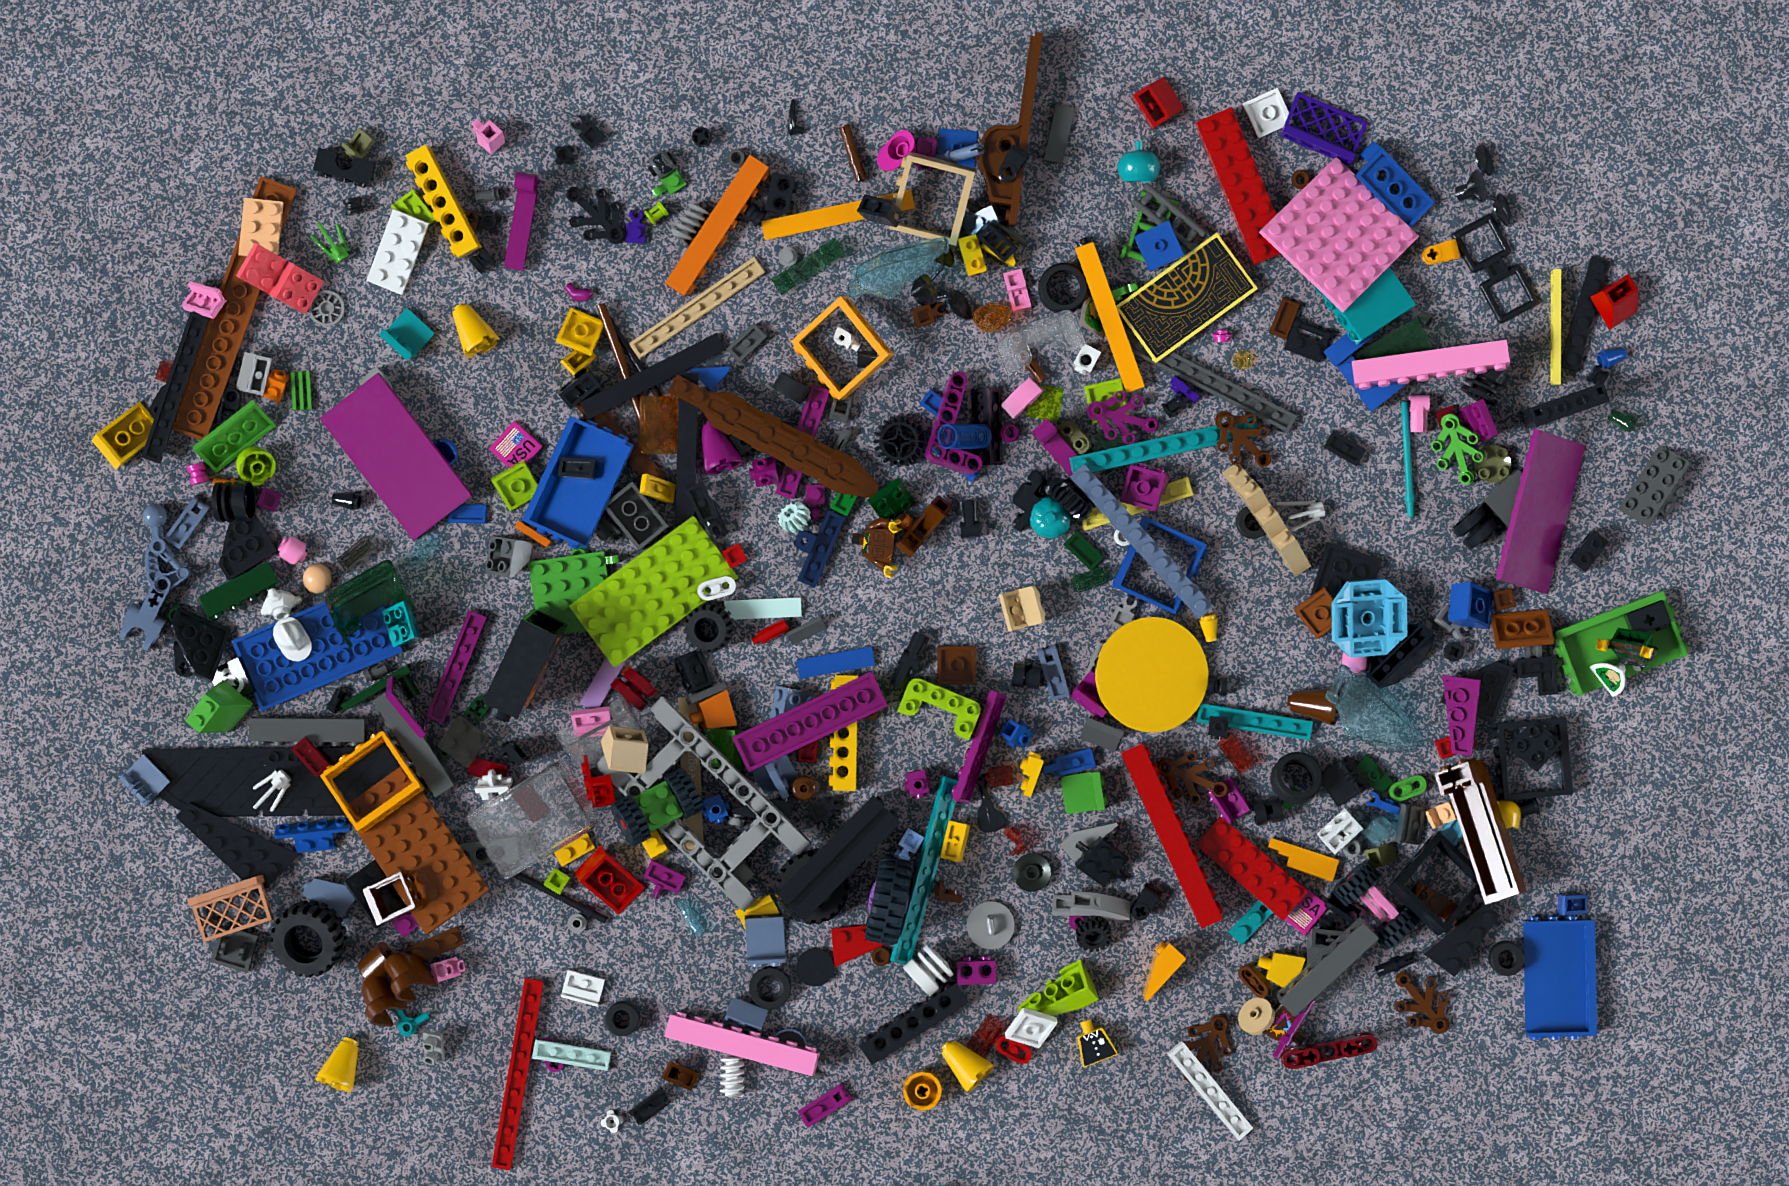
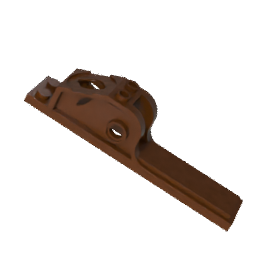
M1035 32V35L1030 37L1018 123L1011 126L995 125L986 130L981 139L984 148L978 149L979 151L985 150L982 155L975 156V160H978L981 176L983 175L989 205L995 204V206L1009 207L1010 209L1006 210L1005 222H1008V227L1013 228L1016 227L1024 166L1012 182L1003 183L999 179L998 173L1008 151L1002 150L1000 145L1006 143L1011 148L1014 144L1025 152L1027 151L1043 33ZM1003 170L1004 177H1007L1008 175L1012 176L1010 174L1011 170ZM993 176L997 177L996 182L992 180Z

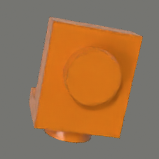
M273 369L267 376L263 396L280 403L286 384L291 376L282 370Z

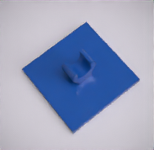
M939 128L937 155L944 154L947 150H957L976 144L977 131ZM975 156L960 160L957 164L975 168Z

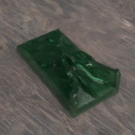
M1417 317L1354 353L1353 356L1357 360L1435 350L1437 348L1433 346L1420 323V318Z

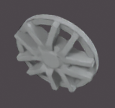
M324 290L318 292L313 302L319 307L312 308L311 304L308 309L310 317L321 326L337 324L342 319L345 311L342 298L333 291ZM322 294H329L327 300H325ZM319 295L323 300L321 303L316 300ZM332 295L337 297L333 303L329 301ZM338 300L341 303V307L334 306ZM335 308L341 309L340 316L334 313ZM319 309L320 313L314 316L312 311ZM321 315H322V323L316 319L317 317H319V316H321ZM332 315L338 316V318L334 322L332 320ZM325 316H329L330 323H325Z

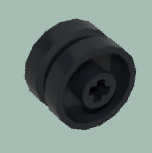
M1483 502L1468 511L1451 529L1457 537H1462L1469 532L1462 542L1468 550L1473 549L1501 523L1494 515L1483 520L1489 513V509Z

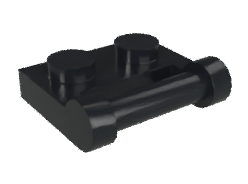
M1296 317L1284 350L1320 363L1332 330L1327 328L1326 330L1321 329ZM1300 328L1323 337L1322 341L1318 342L1297 334V329Z

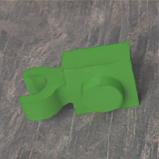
M676 169L666 178L660 179L663 184L654 188L652 193L656 198L666 191L672 195L687 184Z

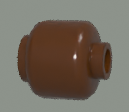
M806 775L797 777L791 786L793 795L801 801L811 799L816 792L815 781Z

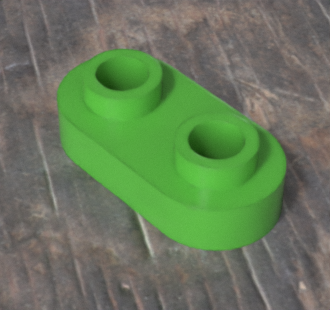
M1413 775L1397 781L1389 787V795L1395 801H1403L1419 795L1426 790V780L1420 775ZM1414 781H1419L1420 786L1418 788L1413 787ZM1396 788H1401L1402 793L1400 795L1395 794Z

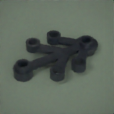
M570 187L566 192L567 199L573 203L577 202L592 218L573 216L570 218L569 224L573 228L601 225L606 230L593 232L590 229L585 230L583 238L586 241L608 239L612 244L622 243L626 233L620 226L619 221L621 205L618 202L610 204L609 208L612 212L611 225L606 220L605 198H607V191L600 188L596 191V197L598 198L597 212L582 197V192L578 187ZM573 191L578 193V197L575 199L571 197ZM599 191L605 192L603 198L598 197ZM618 204L619 209L613 211L612 205ZM574 218L578 219L579 221L578 225L576 226L572 225L571 221ZM614 231L620 233L618 238H613L612 234ZM591 232L593 236L587 239L585 234Z

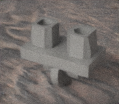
M428 1029L423 1031L422 1044L425 1064L435 1065L437 1061L443 1062L445 1059L444 1044L446 1038L443 1033L439 1031L433 1033Z

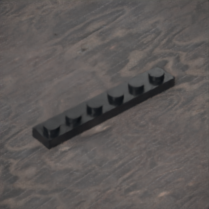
M1594 256L1590 258L1561 356L1562 368L1578 372L1596 311V306L1590 297L1603 288L1610 264L1608 260Z

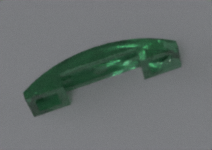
M834 237L771 280L780 294L783 295L846 253L836 237Z

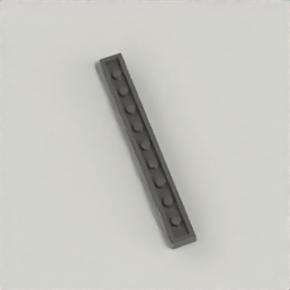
M1125 329L1134 355L1247 413H1253L1257 418L1289 433L1297 415L1173 352H1170L1155 363L1134 333Z

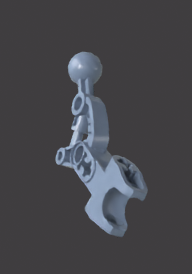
M159 504L148 505L143 512L144 522L147 526L151 527L152 541L145 552V571L151 588L142 607L135 603L131 604L124 617L119 636L122 639H126L135 627L141 628L146 634L143 649L146 651H150L167 625L168 620L159 615L171 591L190 578L192 574L189 568L183 567L174 558L176 555L168 548V543L163 537L162 525L167 520V512ZM160 556L166 563L169 562L176 570L162 573L159 569L158 557ZM162 579L168 582V587L165 590L160 587ZM157 598L159 605L153 606L154 602L151 600Z

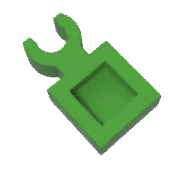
M1135 282L1111 292L1115 302L1123 300L1122 296L1137 291L1138 287Z

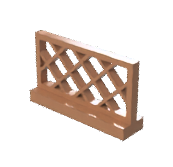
M263 875L187 899L189 907L192 906L203 943L274 920L263 887L265 882ZM257 888L260 893L258 902L250 898L252 890ZM236 895L244 898L241 907L232 903ZM218 901L227 904L224 913L215 909ZM247 901L256 905L252 913L244 910ZM204 906L210 909L207 918L201 916L200 907ZM231 906L239 910L235 919L227 915ZM259 907L265 910L267 918L261 919L255 916ZM213 912L222 916L218 925L210 921ZM242 913L250 916L246 925L238 921ZM225 918L233 922L230 930L221 927ZM208 924L216 928L214 934L209 937L205 930Z

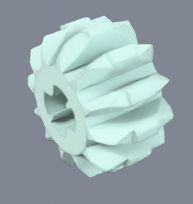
M792 501L790 505L786 503V507L781 509L782 513L778 515L780 526L786 532L795 534L799 530L803 531V527L808 526L807 521L811 519V512L800 501Z

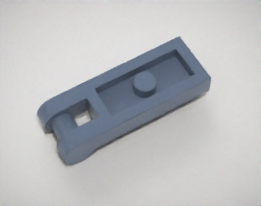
M195 495L164 539L178 549H182L212 506L209 503L205 504L199 496ZM195 507L200 509L198 514L192 511Z
M1055 644L1050 645V648L1037 649L1051 701L1070 696ZM1052 655L1053 661L1046 663L1045 657Z

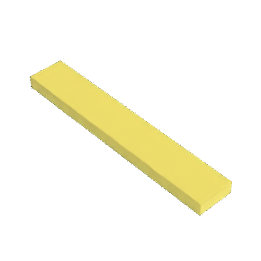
M1553 269L1551 271V385H1561V269Z
M1186 477L1168 483L1165 495L1162 494L1159 506L1193 496L1194 493L1189 478ZM1120 499L1118 500L1130 515L1147 511V509L1122 503ZM1094 507L1088 518L1084 519L1082 525L1085 531L1110 523V521L1097 507Z

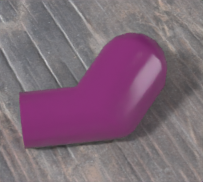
M571 282L564 287L574 301L586 302L593 295L589 288L577 290Z

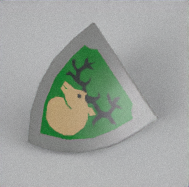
M1089 295L1082 306L1080 319L1073 321L1074 328L1084 327L1103 340L1105 331L1092 295Z

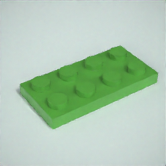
M252 400L195 444L193 449L217 473L238 457L244 449L252 446L275 428L276 424Z

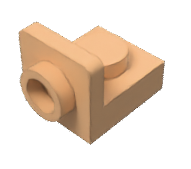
M1451 800L1426 811L1427 819L1433 829L1442 824L1457 820Z

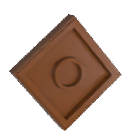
M1325 586L1294 608V611L1316 639L1332 629V602L1335 598Z

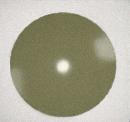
M1495 444L1482 447L1480 450L1484 451L1485 458L1481 462L1473 461L1476 474L1486 482L1495 483L1502 481L1509 475L1512 468V459L1509 452L1502 446ZM1476 453V457L1481 459V455Z

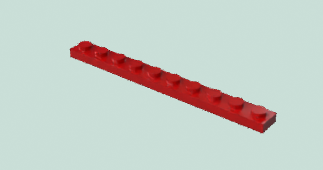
M524 979L491 1166L493 1168L511 1170L544 985L542 980Z

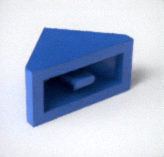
M730 367L691 369V372L699 373V380L713 391L730 372Z
M1558 894L1557 913L1561 915L1587 914L1588 895Z

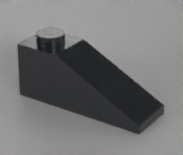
M779 795L778 799H769L788 819L790 818L793 802L789 801V797L782 799ZM747 805L732 809L731 813L756 819V814ZM772 812L766 816L770 822L777 820L776 815Z

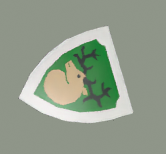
M1596 663L1589 667L1612 697L1623 691L1626 680L1624 664L1619 663L1617 666L1608 663Z

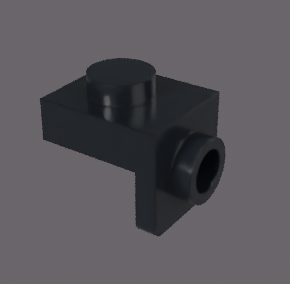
M1209 717V727H1207L1206 734L1211 735L1210 739L1222 740V737H1227L1229 718Z

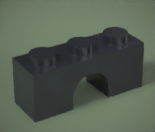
M318 148L313 166L317 176L327 179L329 175L334 176L336 181L347 183V180L355 182L354 186L365 188L366 185L371 186L376 168L375 162L356 157L354 165L350 169L342 170L338 166L339 153Z

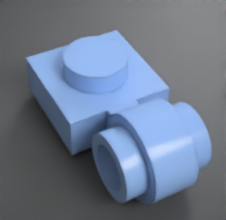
M907 828L898 844L903 849H897L893 857L910 860L911 856L908 855V852L910 851L915 854L925 837Z

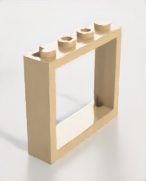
M908 152L907 157L903 156L901 167L904 168L903 175H898L896 186H900L899 191L894 193L892 201L896 202L895 205L898 208L901 207L912 162L966 176L951 236L901 223L898 224L897 228L889 226V229L956 246L976 169ZM895 213L894 218L898 219L899 214Z

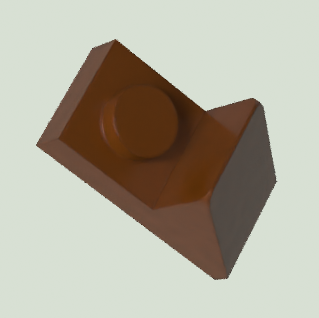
M673 1059L670 1060L661 1078L691 1091L700 1074Z

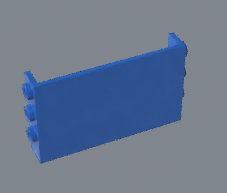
M570 416L522 521L537 527L536 531L545 536L548 533L552 534V539L558 542L568 541L567 546L578 550L581 547L586 550L634 444L628 442L629 438L622 434H618V436L613 435L614 431L604 426L602 430L597 428L598 424L593 421L587 420V422H583ZM560 457L597 460L595 480L557 476Z
M1530 916L1528 920H1523L1525 1035L1530 1037V1040H1542V1037H1549L1550 1040H1561V1036H1569V1039H1580V1036H1597L1595 920L1578 919V916H1566V919H1559V916H1547V920H1540L1538 916Z

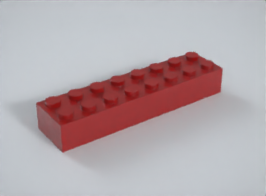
M1232 107L1197 121L1195 127L1253 266L1280 255L1281 253L1259 233L1276 216V213Z

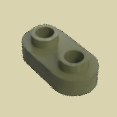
M1073 421L1061 423L1059 434L1069 447L1077 454L1088 453L1091 449V440L1077 423ZM1067 427L1070 428V432L1068 434L1065 431ZM1079 441L1082 442V447H1081V448L1078 447V442H1079Z

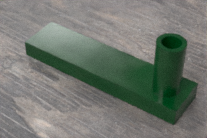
M409 664L404 665L342 702L341 706L344 711L387 686V679L391 676L396 680L399 679L411 698L418 695L420 691L409 675L412 671Z

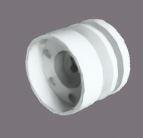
M926 945L923 949L928 956L925 958L918 952L917 954L921 962L917 963L911 959L903 969L931 996L939 989L935 982L937 978L944 983L947 981L941 975L943 972L949 977L954 974L949 964L938 952Z

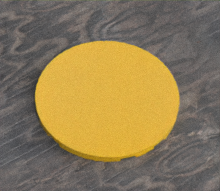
M1144 617L1127 622L1112 633L1098 655L1095 680L1099 697L1104 707L1116 720L1133 730L1163 732L1181 725L1195 713L1206 693L1208 666L1203 649L1190 631L1172 620L1159 617Z

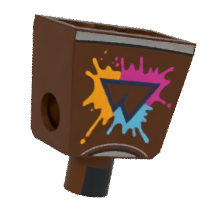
M1280 1002L1274 1007L1275 1019L1272 1026L1268 1030L1263 1031V1033L1277 1041L1280 1040L1282 1035L1287 1033L1296 1018ZM1297 1030L1292 1041L1300 1046L1306 1037Z

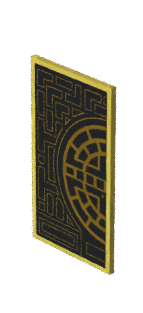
M1215 233L1119 303L1117 309L1151 356L1153 362L1157 363L1258 288L1226 246L1220 235Z

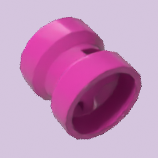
M205 462L187 466V471L191 474V485L210 481L209 475L205 472L207 468Z

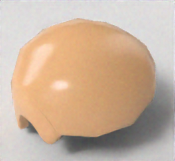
M322 563L311 564L303 574V584L312 593H323L328 590L332 583V572Z

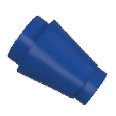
M1624 348L1601 350L1596 358L1600 368L1605 367L1607 369L1626 359L1627 353Z

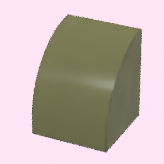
M1393 842L1364 850L1366 859L1375 868L1398 860Z

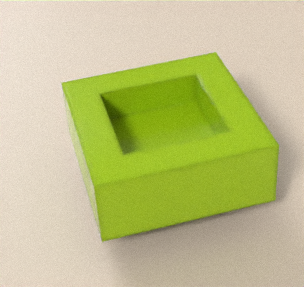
M554 868L544 882V886L561 895L571 878Z

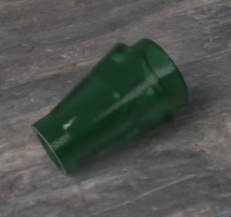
M1612 409L1607 420L1614 423L1625 433L1626 431L1631 433L1638 419L1634 418V415Z

